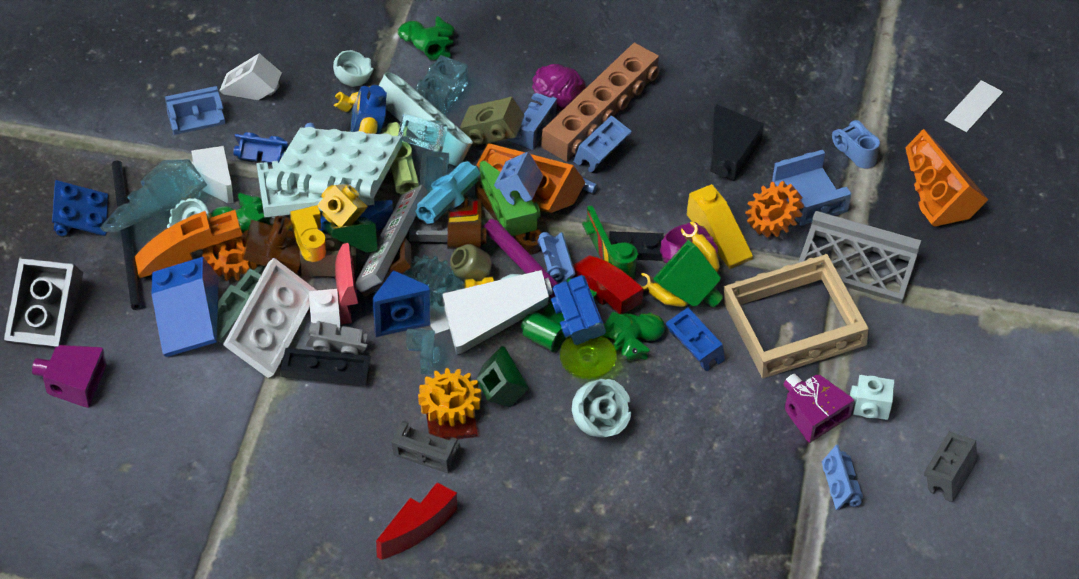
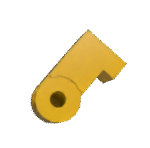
M315 205L290 211L291 227L303 258L310 262L322 260L326 255V241L324 233L318 230L321 229V215L318 206Z

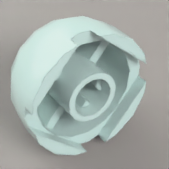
M598 379L588 382L577 391L573 398V419L580 430L589 436L604 438L619 434L626 428L631 418V412H628L629 395L623 386L615 380Z

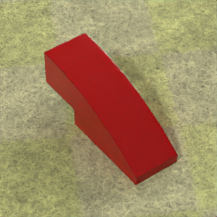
M589 255L573 265L575 270L573 277L585 276L589 289L597 292L595 299L601 305L608 303L618 314H624L642 303L643 288L611 263Z
M437 482L421 503L410 498L376 540L377 558L383 560L397 555L432 535L457 510V492Z

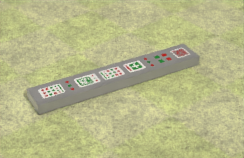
M423 185L414 188L400 197L377 241L378 251L371 252L354 284L360 292L382 283L417 215L415 212L417 204L427 195L428 191Z

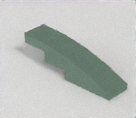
M259 264L255 270L249 268L237 286L230 285L219 299L217 341L220 343L227 339L266 266Z

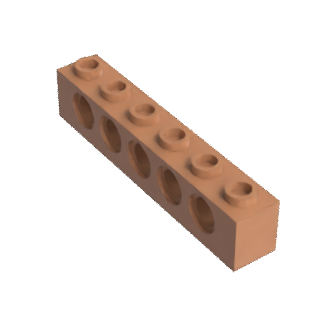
M633 43L542 129L541 148L566 162L576 155L579 145L611 115L614 117L620 110H624L629 101L643 91L644 86L656 79L659 74V56Z

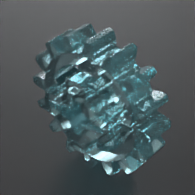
M425 254L422 259L415 256L413 261H411V268L405 271L404 275L428 285L430 289V306L437 302L440 307H443V294L462 289L464 282L460 281L461 279L453 274L451 267L447 266V260L440 262L437 256L429 259Z

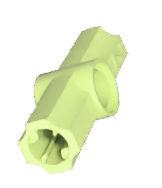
M394 122L388 123L382 129V134L401 136L402 147L389 171L392 174L396 193L403 195L418 187L419 183L412 160V148L408 144L405 128L403 125Z

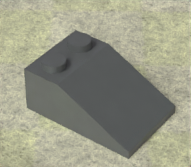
M19 258L4 341L47 347L61 345L79 299L83 272L74 264Z

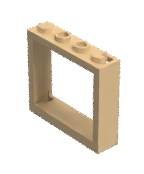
M828 254L809 258L797 264L786 265L781 269L760 273L755 277L735 281L733 284L724 286V304L762 379L867 345L869 328ZM822 279L846 326L764 352L740 305Z

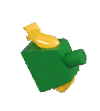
M690 222V225L695 229L694 232L686 234L681 229L684 238L687 239L686 243L654 278L645 273L641 274L648 280L647 285L642 288L644 291L649 290L650 295L665 305L685 307L690 304L696 307L704 300L711 307H715L723 298V295L715 288V285L721 279L717 273L720 268L717 253L704 235H699L697 225L694 222Z

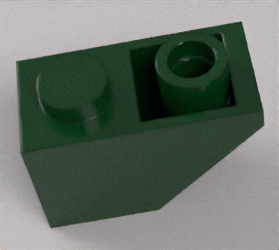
M501 346L482 365L476 379L488 401L511 407L529 389L504 346Z

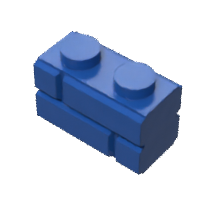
M580 275L570 279L569 282L565 281L554 285L553 291L556 297L550 299L556 314L562 312L565 319L560 322L565 338L571 336L574 345L589 341L590 338L594 339L606 333L585 276Z

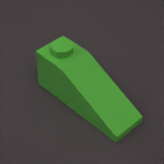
M481 161L480 182L499 223L511 236L537 230V219L541 216L537 202L533 203L532 200L525 202L521 198L520 193L515 190L511 191V195L515 198V204L512 205L507 202L500 189H496L494 186L500 171L486 161Z

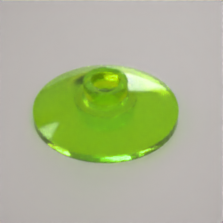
M604 336L594 339L590 338L589 341L574 345L572 337H569L560 349V362L563 368L577 378H601L607 375L616 363L617 354L615 347Z

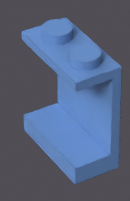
M823 150L785 159L775 163L772 182L777 186L781 181H784L787 186L792 184L803 197L801 201L804 207L799 209L803 215L802 217L795 218L800 226L812 223L815 211L836 216L848 212L851 193L847 187L836 190L822 168L825 156Z

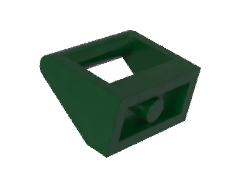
M365 216L359 217L350 226L338 227L327 220L321 225L326 233L341 242L349 243V245L364 252L378 251L375 223Z

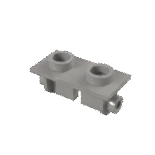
M321 321L311 322L309 328L310 336L306 346L313 347L315 351L363 355L367 344H365L367 333H362V329L342 326L341 334L335 335L336 324Z

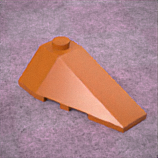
M925 129L905 147L910 169L914 172L916 179L914 186L920 196V210L933 226L970 219L988 201V198Z
M488 143L476 165L480 169V162L486 161L501 172L506 161L525 152ZM531 154L543 174L542 180L532 199L533 203L537 202L540 210L549 213L573 205L585 184V180L574 165Z

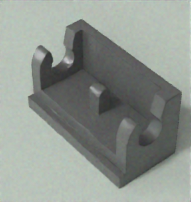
M402 421L391 442L394 455L449 473L460 448V443L457 442L458 439L452 437L449 441L413 429L408 425V422Z
M948 432L924 471V476L927 477L928 489L931 493H934L937 486L944 490L945 500L954 501L977 462V444L975 439Z

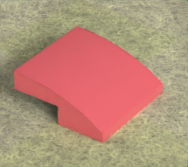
M345 243L341 246L335 262V279L341 325L352 323L350 305L358 304L357 288L354 285L356 282L354 261L349 243Z

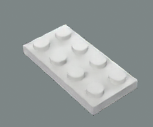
M273 258L268 262L223 345L267 378L271 377L284 356L285 348L289 347L310 307L309 291H316V289L277 259Z

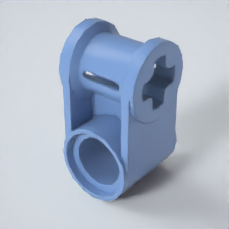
M854 120L848 127L833 131L832 139L837 149L847 155L858 167L869 169L876 165L880 141L860 121Z

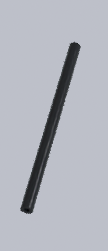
M117 160L113 161L111 166L130 304L133 310H139L142 308V300L122 162Z

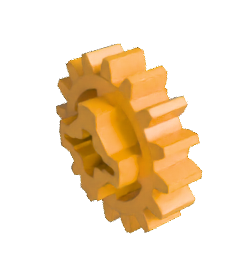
M446 368L445 374H440L436 370L434 371L433 379L426 376L425 385L419 386L418 402L421 405L422 414L428 413L429 421H433L436 418L439 419V425L441 426L445 421H449L450 425L454 426L455 420H459L464 424L466 423L465 416L474 418L475 410L480 409L481 389H478V381H471L470 373L462 376L461 369H457L455 373H450L449 368Z

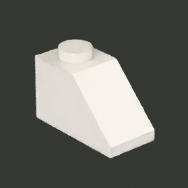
M259 53L228 72L220 92L224 95L260 100L266 95L271 96L277 91L279 87L278 81L282 72Z
M224 146L191 151L193 162H188L190 178L196 177L197 188L226 203H234Z
M337 289L309 291L311 322L321 321L336 324L335 335H340Z

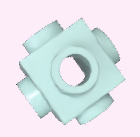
M859 375L857 386L852 385L850 396L854 399L853 415L888 420L892 406L894 380Z

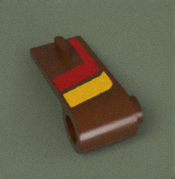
M464 195L463 203L448 211L447 249H457L466 244L474 245L480 249L481 244L486 245V228H481V200H468V196Z

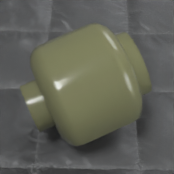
M466 244L457 248L450 258L452 273L463 281L465 279L482 281L491 272L490 256L474 245Z

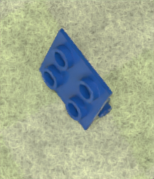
M55 180L52 223H55L54 230L57 235L65 236L71 228H76L105 236L108 194Z

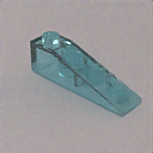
M190 159L163 160L140 181L143 187L137 191H132L127 196L130 202L119 206L100 228L103 232H117L175 208L182 200L199 198L201 195L200 191L207 184Z

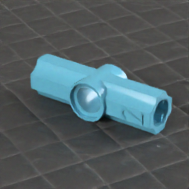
M469 161L462 162L449 175L435 180L431 185L433 190L417 204L415 212L418 218L427 224L434 223L447 210L463 203L465 199L463 195L478 181V176L480 175L478 168Z

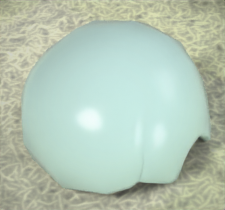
M353 50L342 51L335 58L333 65L335 76L339 81L352 87L361 86L366 83L374 69L371 68L370 58H365L361 53Z

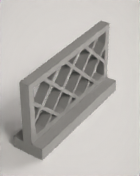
M815 211L798 263L815 256H822V253L833 249L838 256V259L831 261L834 267L843 264L848 274L840 276L845 287L902 303L918 256L921 240ZM814 235L826 238L829 244L817 248L813 242ZM849 244L856 251L844 256L838 246ZM870 251L877 252L882 259L870 263L865 253ZM859 256L865 266L853 271L848 261ZM902 259L909 261L906 268L897 271L891 261ZM886 264L892 274L880 278L874 269ZM869 271L875 280L865 284L860 282L857 276ZM896 279L901 287L899 293L887 290L884 283Z

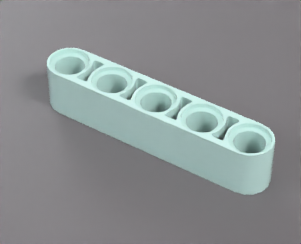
M385 73L379 86L387 92L386 109L443 160L455 166L461 164L473 143L471 138L402 78L392 73Z

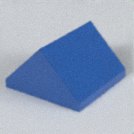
M393 270L373 297L375 336L380 337L429 326V286Z

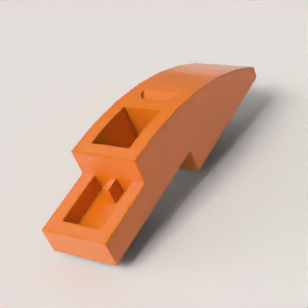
M232 210L212 218H208L206 211H203L161 232L135 256L139 277L143 278L152 275L154 271L193 260L191 252L242 236L236 211Z

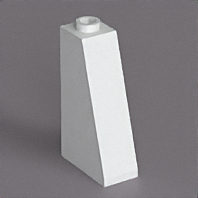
M542 270L444 293L443 304L456 355L469 350L522 320L528 314H532L548 305V295H552V288L549 278L544 279Z

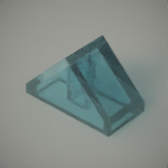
M403 114L398 136H401V140L404 142L442 152L448 126L440 121Z
M422 150L419 186L423 185L428 191L427 194H429L433 190L431 185L435 180L449 175L448 152Z

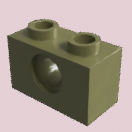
M513 97L469 106L460 129L473 141L472 146L515 138L525 115Z

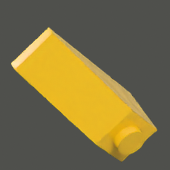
M713 184L689 193L687 216L692 222L704 226L710 236L713 237L714 242L718 246V255L727 267L732 269L753 260V255L727 202Z

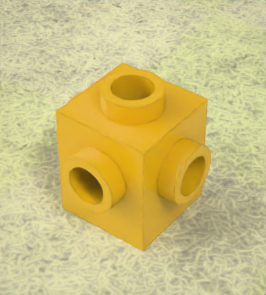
M349 184L330 185L322 193L321 197L323 199L317 205L323 211V217L338 227L353 225L368 207L358 197V191Z

